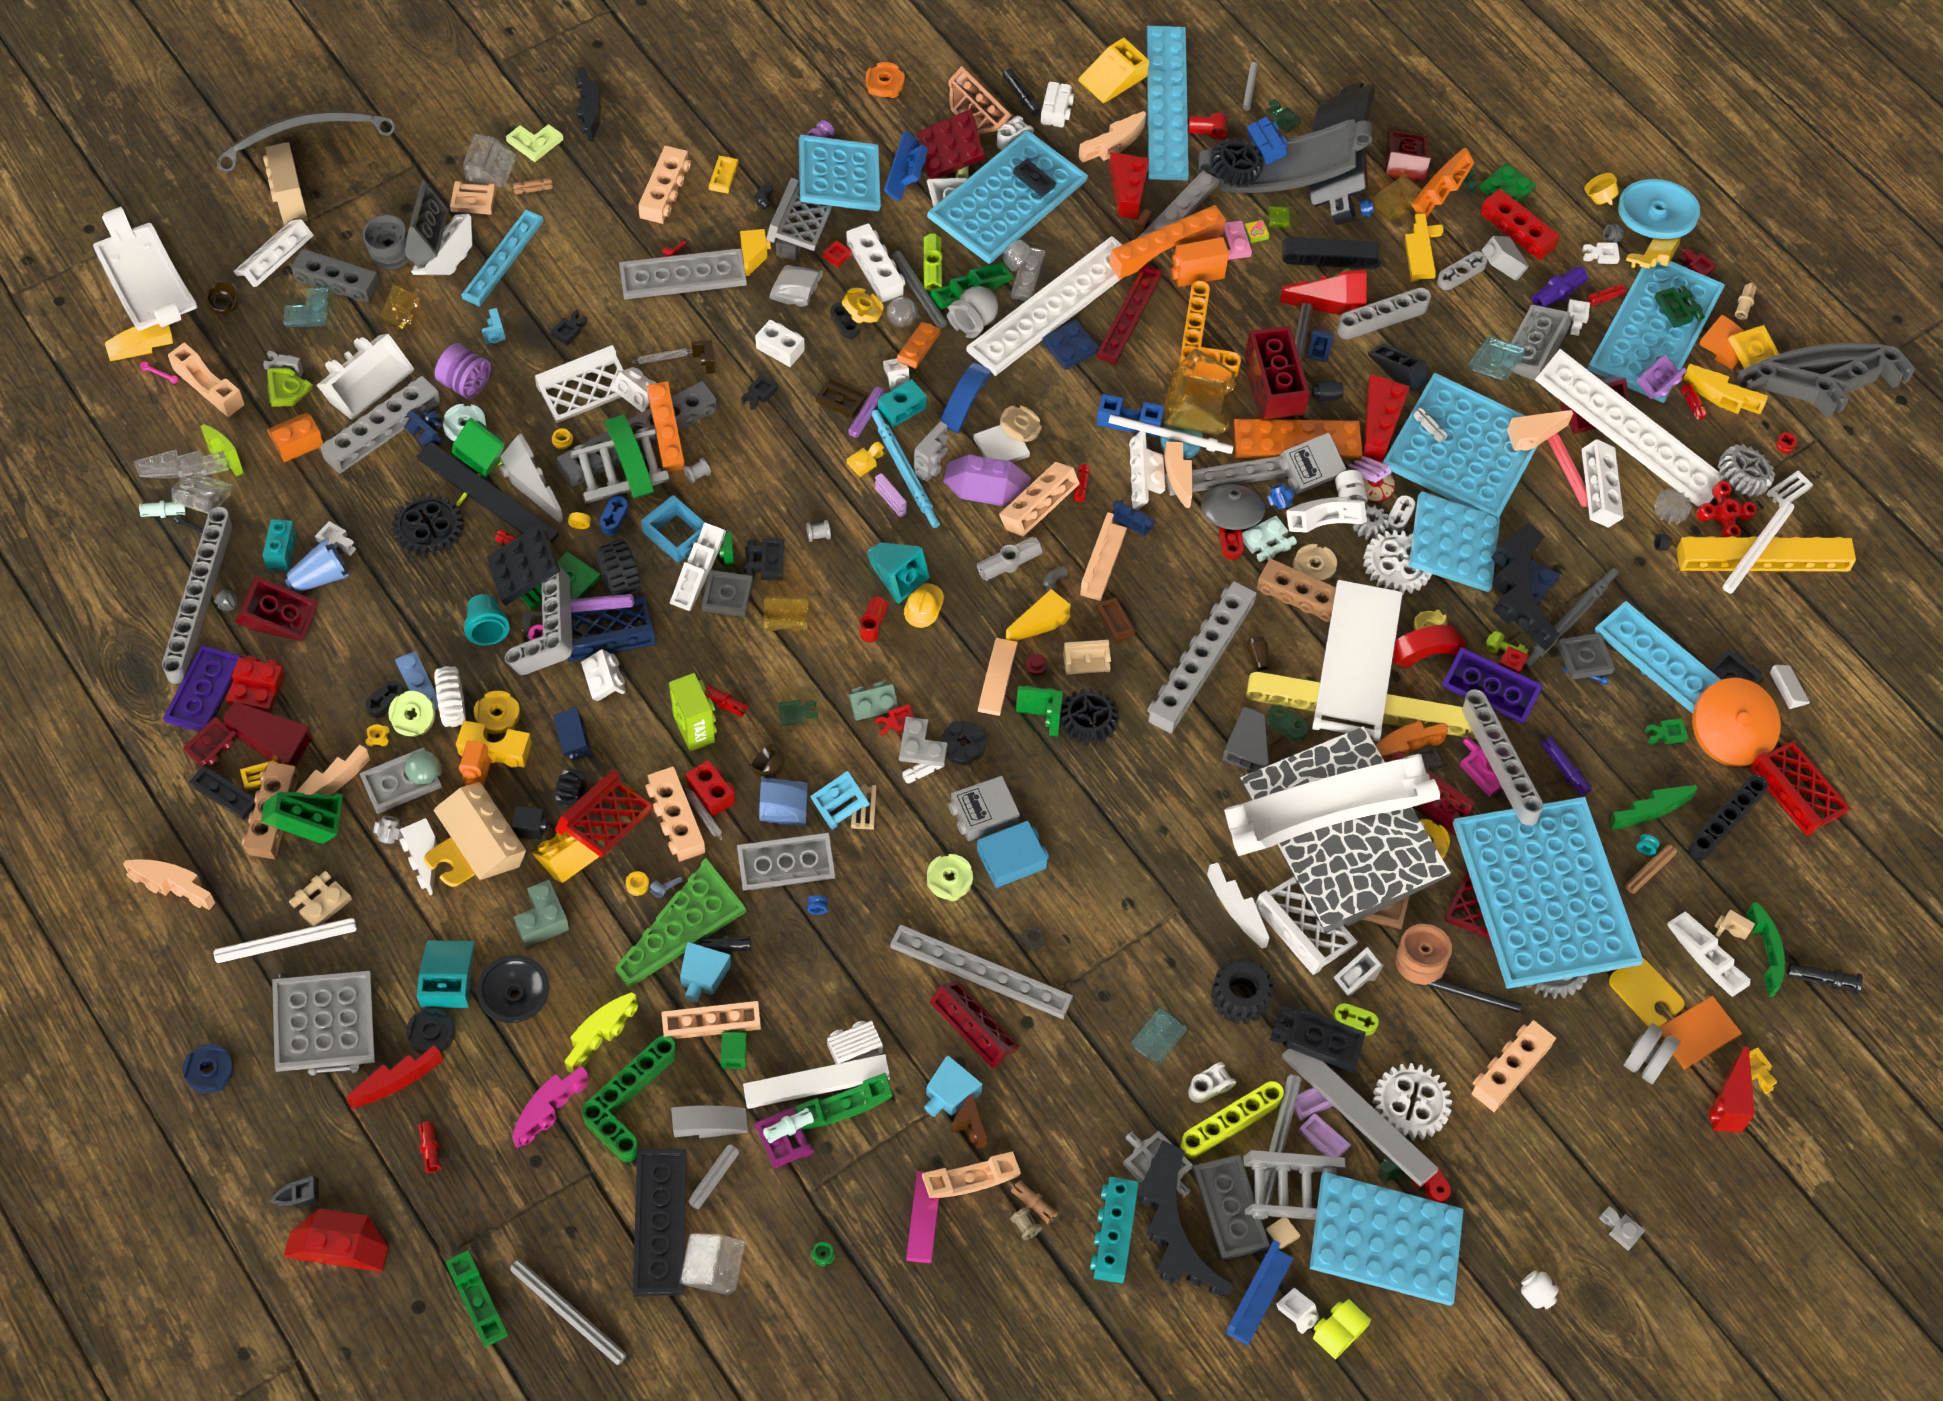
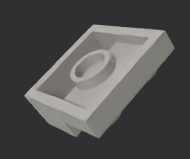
M941 421L915 448L914 472L919 479L927 482L933 476L938 475L941 470V458L947 452V425Z

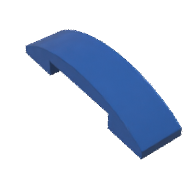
M973 362L965 371L952 393L940 420L947 425L948 430L959 433L967 419V412L981 387H984L988 381L991 370Z

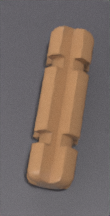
M544 178L542 181L537 179L524 181L522 184L521 182L513 184L515 194L553 188L551 178Z

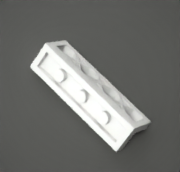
M302 219L291 220L233 272L237 276H245L253 287H257L314 235Z

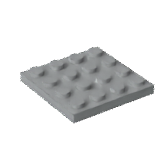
M370 971L272 979L276 1072L375 1063Z

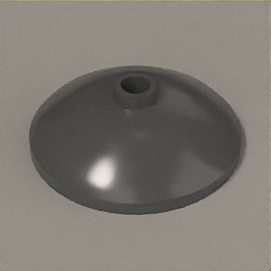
M1222 484L1211 488L1203 495L1201 511L1204 517L1216 526L1225 529L1241 530L1253 527L1262 520L1265 513V504L1259 494L1246 486Z

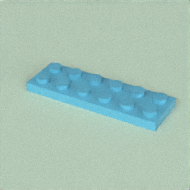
M1627 601L1595 628V632L1597 634L1601 633L1602 638L1692 714L1700 694L1707 687L1721 680Z

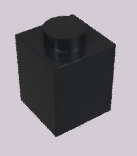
M515 806L511 827L518 838L541 840L543 831H547L548 818L544 817L543 809Z

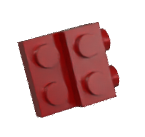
M246 656L245 659L239 657L231 676L233 683L226 697L227 704L233 705L235 701L271 713L285 677L283 667L274 660H268L267 663L259 662L254 656Z

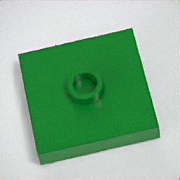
M568 552L557 561L558 565L570 577L571 599H581L601 579V575Z

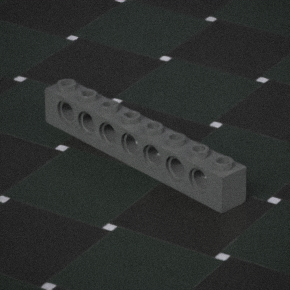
M703 381L671 397L678 431L686 426L693 425L696 421L705 416H710L717 411L716 398ZM650 409L627 420L633 434H637L636 431L642 428L655 429ZM606 431L583 444L589 447L611 440ZM656 434L650 438L651 445L658 443ZM639 440L637 444L641 452L644 448L641 440ZM615 447L608 449L612 465L620 464ZM574 449L556 458L558 470L571 488L586 481L579 457L571 458L570 454ZM600 451L587 454L593 476L604 472L605 468Z

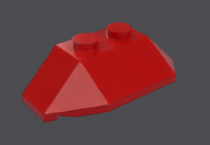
M318 1209L290 1232L284 1258L383 1272L389 1248L368 1216Z

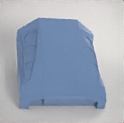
M762 776L760 787V821L777 823L783 826H806L808 783L765 778Z

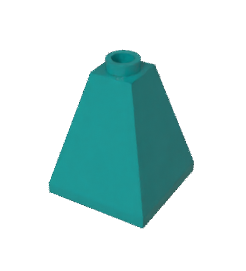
M878 543L867 552L871 566L898 604L930 578L923 549L920 546Z

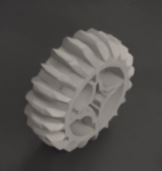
M1736 444L1734 447L1727 449L1720 457L1719 465L1717 466L1720 469L1719 474L1723 476V481H1727L1734 488V491H1740L1741 495L1746 493L1749 497L1752 495L1757 497L1759 494L1762 495L1773 484L1775 476L1773 472L1774 467L1769 465L1770 461L1764 458L1765 455H1761L1758 450H1753L1751 446L1747 448L1743 444L1741 446Z

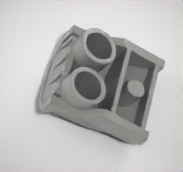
M785 265L773 285L769 298L788 305L807 306L810 303L811 294L813 295V291L818 287V281L823 276V270L817 271L805 267Z

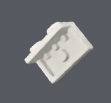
M631 367L619 372L612 389L638 410L644 412L649 406L647 385L656 384V382L645 377L639 369Z
M601 649L581 662L593 700L598 702L614 691L621 694L626 692L625 680L620 674L618 668L619 661L614 654Z

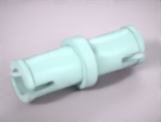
M164 500L159 503H140V517L161 516V518H166L167 515H186L185 501L165 502Z
M807 1108L793 1116H785L780 1122L763 1130L765 1138L768 1139L769 1143H772L787 1134L793 1135L797 1129L813 1123V1116Z

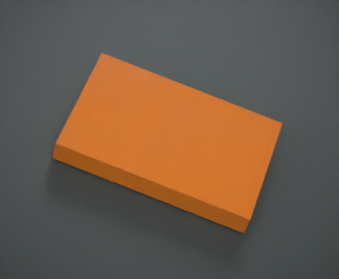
M1713 996L1660 1026L1663 1029V1034L1660 1037L1662 1041L1669 1035L1681 1041L1673 1056L1684 1070L1737 1039L1742 1034Z

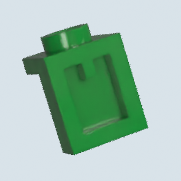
M732 532L725 533L720 546V558L724 557L725 566L734 565Z

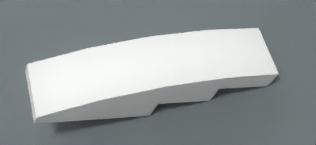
M704 523L698 542L694 543L688 562L683 565L669 604L691 611L713 566L726 530Z
M1219 863L1209 865L1207 876L1230 916L1262 949L1267 948L1269 935L1253 898L1243 899L1236 880L1226 882Z
M1687 912L1668 922V927L1684 948L1729 995L1733 997L1750 986V979L1734 966V959L1718 946V939Z

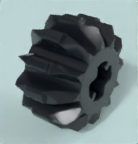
M564 769L555 789L557 804L570 808L584 796L587 787L585 773L576 769Z

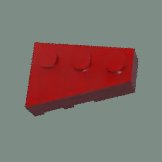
M1110 152L1108 169L1111 175V184L1114 190V199L1119 217L1138 220L1147 178L1149 158Z

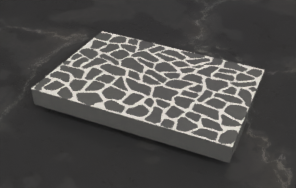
M1363 726L1240 778L1250 800H1254L1326 777L1385 763ZM1412 807L1344 821L1276 844L1325 934L1344 924L1348 927L1451 875Z

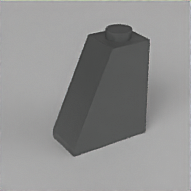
M1243 707L1225 747L1223 761L1251 772L1268 766L1265 714L1253 708Z

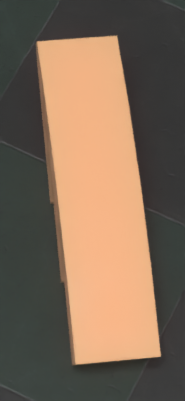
M996 638L978 712L1000 716L1018 642Z
M359 745L346 761L337 757L324 773L315 770L296 792L304 793L305 795H315L317 793L332 795L370 761L367 749Z

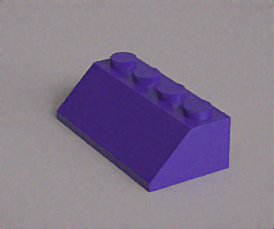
M1461 647L1442 687L1463 697H1466L1467 692L1470 690H1480L1485 694L1493 711L1524 725L1543 685Z

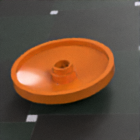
M1727 678L1710 685L1696 700L1692 714L1693 730L1699 745L1711 758L1724 765L1732 767L1752 765L1759 755L1772 752L1779 739L1781 721L1774 700L1761 686L1747 679Z

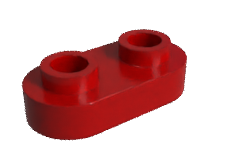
M1220 527L1219 538L1223 556L1229 560L1240 558L1244 549L1242 531Z

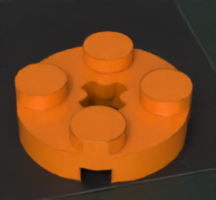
M880 62L877 63V67L872 68L871 66L866 72V86L871 95L895 98L904 87V73L893 63Z

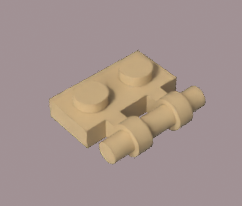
M326 871L320 876L316 875L312 878L308 886L303 890L299 889L294 893L295 896L289 900L293 908H296L301 903L305 906L299 913L312 927L324 924L352 900L351 896L336 881L329 887L325 884L331 879V876ZM318 889L321 893L311 900L309 896Z

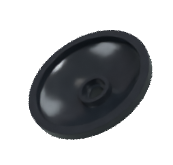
M510 955L495 960L484 969L477 984V997L484 1012L491 1018L505 1023H518L533 1017L543 1008L549 995V980L543 967L535 960L521 955ZM514 993L519 994L517 998L511 997V995Z

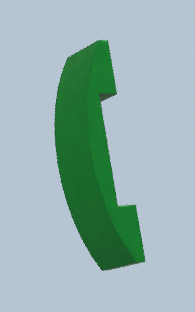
M625 415L605 420V427L617 452L633 499L653 493V486L645 462Z
M1756 902L1752 903L1746 914L1748 920L1755 923L1751 930L1752 934L1761 933L1770 965L1763 977L1768 996L1774 997L1784 977V949L1772 919Z
M882 1073L864 1080L861 1086L821 1101L816 1098L795 1106L797 1113L807 1108L813 1116V1123L801 1127L802 1130L829 1125L863 1113L888 1100L893 1094L887 1074Z
M469 1250L445 1261L484 1347L507 1337L508 1334Z

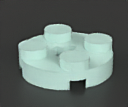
M464 404L451 407L444 415L443 428L448 438L455 441L464 427L461 426V422H467L470 418L482 422L486 427L483 411L472 404L471 407L464 406Z

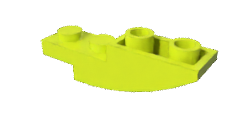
M629 993L609 1002L579 1026L571 1036L574 1049L565 1060L567 1071L573 1073L580 1066L584 1068L589 1060L588 1056L593 1050L599 1048L603 1038L611 1042L614 1036H618L622 1032L624 1022L637 1011L636 994Z

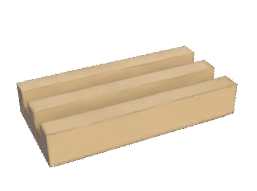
M863 785V787L859 788L867 798V793H871L870 823H865L866 808L862 807L860 823H856V811L851 817V828L874 829L876 785H872V787ZM856 795L853 796L852 803L858 799Z

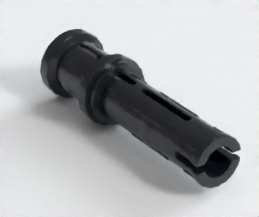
M1789 963L1787 970L1788 978L1830 985L1834 990L1845 989L1853 991L1854 994H1859L1862 987L1863 975L1860 973L1853 975L1843 973L1840 969L1833 972Z

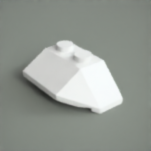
M469 214L455 215L452 221L444 228L438 256L422 265L416 266L414 264L411 272L414 275H451L454 273L456 266L467 256V252L472 247L471 216Z

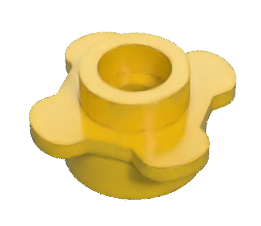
M378 724L368 727L366 744L370 747L373 745L386 746L389 742L387 739V734L390 732L389 728Z

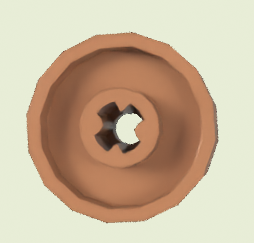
M1413 925L1404 932L1399 943L1395 959L1398 972L1414 984L1427 985L1441 979L1452 954L1451 941L1443 930L1434 925Z

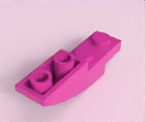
M582 1066L563 1080L555 1074L534 1094L521 1113L512 1135L517 1149L522 1145L525 1146L532 1142L535 1135L541 1130L550 1128L554 1124L555 1119H557L554 1109L562 1107L570 1096L574 1093H580L587 1087L589 1082L588 1073Z

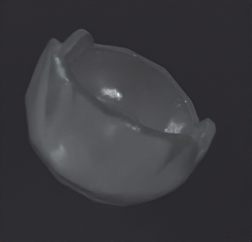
M1014 240L1003 252L1002 259L1004 264L1012 271H1016L1028 257L1031 248L1023 240Z
M907 297L893 299L886 310L888 320L894 326L904 327L906 325H913L914 320L918 318L916 304Z

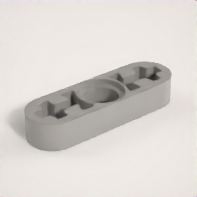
M1477 251L1469 254L1439 273L1437 285L1443 290H1450L1483 271L1488 259L1482 252ZM1464 268L1467 270V273H1459L1457 269Z

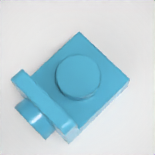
M497 308L490 309V318L487 319L489 327L482 329L485 344L506 340Z

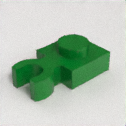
M1682 718L1660 721L1659 727L1648 725L1645 729V733H1653L1655 735L1650 736L1648 740L1650 744H1655L1660 739H1663L1665 745L1686 742L1688 739Z

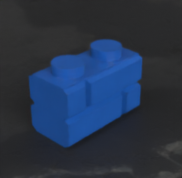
M1266 116L1258 120V122L1247 126L1249 138L1253 145L1256 146V150L1261 152V157L1264 158L1263 161L1266 165L1286 156L1288 143L1283 135L1279 136L1278 133L1280 131L1275 121L1271 122L1269 117Z

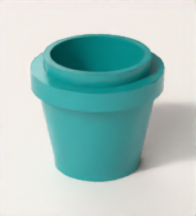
M487 594L477 595L470 599L467 605V619L464 623L466 638L470 642L482 646L496 644L503 640L509 632V621L507 616L501 611L497 600Z

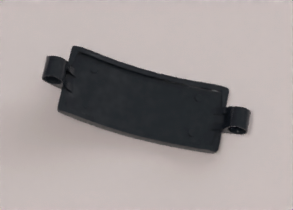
M1360 82L1343 88L1338 96L1322 101L1318 107L1311 133L1346 120L1354 119L1356 123L1364 120L1368 121L1375 94V86L1371 84L1363 87L1364 84ZM1366 147L1356 152L1355 168L1333 178L1310 185L1313 206L1318 207L1330 203L1332 218L1336 225L1355 220L1356 212L1351 196L1367 190Z

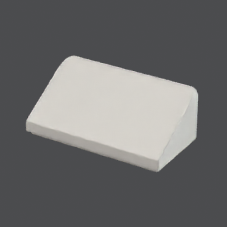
M1773 666L1770 675L1788 708L1792 709L1809 704L1810 701L1791 666Z

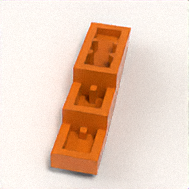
M1463 148L1451 158L1421 190L1412 203L1417 214L1425 213L1427 219L1435 205H1442L1450 191L1458 190L1474 165V161L1467 148Z

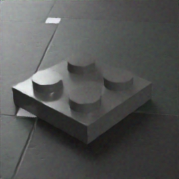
M710 570L702 602V611L745 617L753 584V576Z
M1601 633L1559 639L1557 645L1571 680L1612 674L1615 667Z

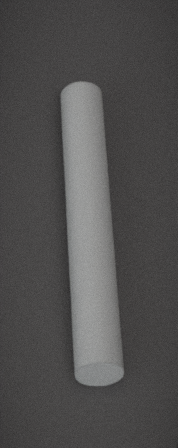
M1256 62L1250 64L1243 102V110L1245 111L1251 108L1258 68Z

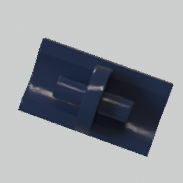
M412 410L407 413L411 418L404 428L413 436L421 429H424V432L417 440L425 447L430 442L434 443L437 441L440 444L444 440L432 429L433 427L437 429L441 427L439 422L441 416L437 411L430 413L425 411L423 413L424 420Z

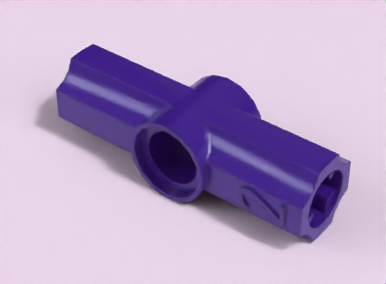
M1575 266L1562 276H1554L1546 287L1532 296L1533 304L1548 308L1558 300L1561 302L1565 301L1574 289L1587 281L1586 270L1582 266Z

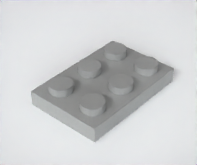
M424 747L359 773L377 814L442 788L438 777H435L431 784H416L411 782L405 774V764L409 756L414 752L425 750Z

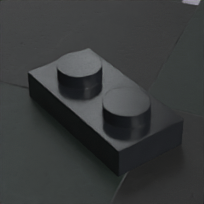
M1029 159L1024 160L1013 170V174L1040 197H1044L1056 186V182Z

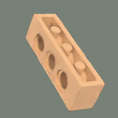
M664 146L638 205L641 219L663 224L666 216L670 215L671 204L673 201H676L679 186L682 187L684 183V174L690 169L691 160H688V151Z
M1058 462L1053 463L999 513L1005 529L1024 537L1079 485L1074 468Z
M674 766L649 774V784L645 785L649 797H654L656 803L653 804L657 817H662L663 822L660 824L664 835H669L671 841L668 842L672 855L676 854L679 862L704 854L705 845ZM665 794H670V795H671L670 797H666V798H665V797H662V796L665 795ZM672 813H678V814H679V815L674 816V817L670 816V814H672ZM679 832H686V833H687V834H685V835H683V836L677 835Z
M758 1001L662 1012L664 1037L669 1036L672 1039L717 1035L730 1030L741 1032L761 1030Z
M1534 1020L1529 1026L1524 1024L1516 1033L1518 1038L1514 1043L1510 1040L1502 1049L1504 1054L1500 1058L1495 1057L1487 1066L1489 1071L1485 1075L1480 1073L1473 1082L1475 1088L1472 1095L1493 1112L1500 1107L1548 1052L1556 1040V1037ZM1522 1045L1528 1046L1531 1051L1524 1050ZM1507 1062H1513L1517 1067H1511ZM1493 1078L1500 1079L1503 1084L1496 1083Z

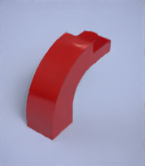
M1436 625L1421 628L1395 640L1392 660L1394 665L1409 668L1419 660L1430 655L1445 653L1457 656L1461 647L1466 649L1465 640L1460 634H1456L1454 626Z

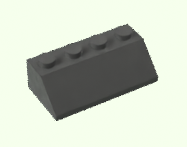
M425 180L421 181L405 247L407 258L413 261L416 266L422 265L438 256L449 212Z

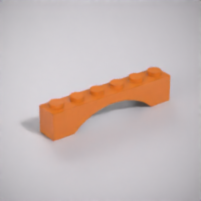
M1216 205L1112 249L1109 265L1119 279L1137 272L1151 259L1176 245L1190 241L1210 240L1222 235L1226 219Z

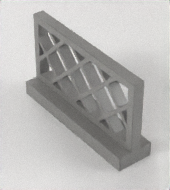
M791 178L771 221L766 240L774 243L775 239L778 238L814 251L833 206H820V204L800 202V186H797L799 180ZM813 204L815 208L809 209L807 205ZM800 206L803 210L796 211L794 207ZM820 213L822 217L816 218L813 214ZM807 215L810 220L804 221L801 216ZM795 218L798 222L791 223L789 219ZM815 225L817 229L811 230L808 226ZM802 227L804 232L799 233L796 228ZM790 230L793 234L789 235L782 231ZM810 237L813 242L806 241L803 238Z

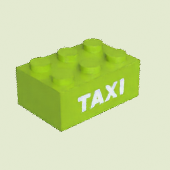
M695 673L669 682L673 717L689 752L715 743L714 734L717 733L714 724L716 719L713 713L715 708L711 698L707 699L704 694L706 689L703 681H698Z

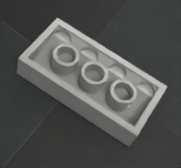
M1531 305L1508 347L1501 365L1514 373L1535 380L1554 357L1571 325L1570 312Z
M829 833L737 845L743 891L835 879Z

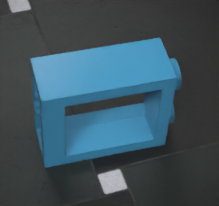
M674 495L641 520L643 533L677 563L689 558L693 545L698 542L705 523ZM676 515L696 532L679 547L673 545L657 531Z

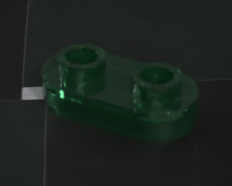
M1274 705L1268 710L1267 722L1271 727L1295 741L1306 737L1309 728L1306 720L1282 705Z

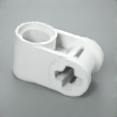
M1015 116L998 129L997 147L1003 150L1026 130L1033 134L1034 128L1025 124L1021 116Z
M1219 1062L1193 1077L1188 1090V1095L1193 1102L1203 1103L1218 1094L1225 1093L1236 1084L1235 1079H1231L1224 1069L1225 1064L1223 1062ZM1195 1086H1202L1206 1091H1199Z

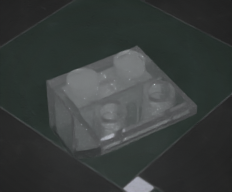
M475 134L463 162L465 178L469 181L484 184L493 183L496 186L505 187L516 160V154L494 137Z
M690 1234L680 1284L724 1295L734 1292L737 1286L745 1241L724 1235Z

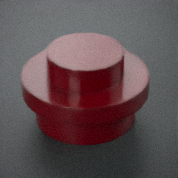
M1032 654L1027 657L1025 662L1026 669L1032 675L1042 674L1048 665L1047 659L1041 654Z

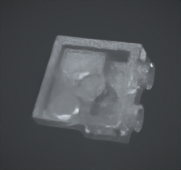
M194 472L189 478L182 477L171 488L172 502L209 514L210 510L219 507L231 495L233 485Z

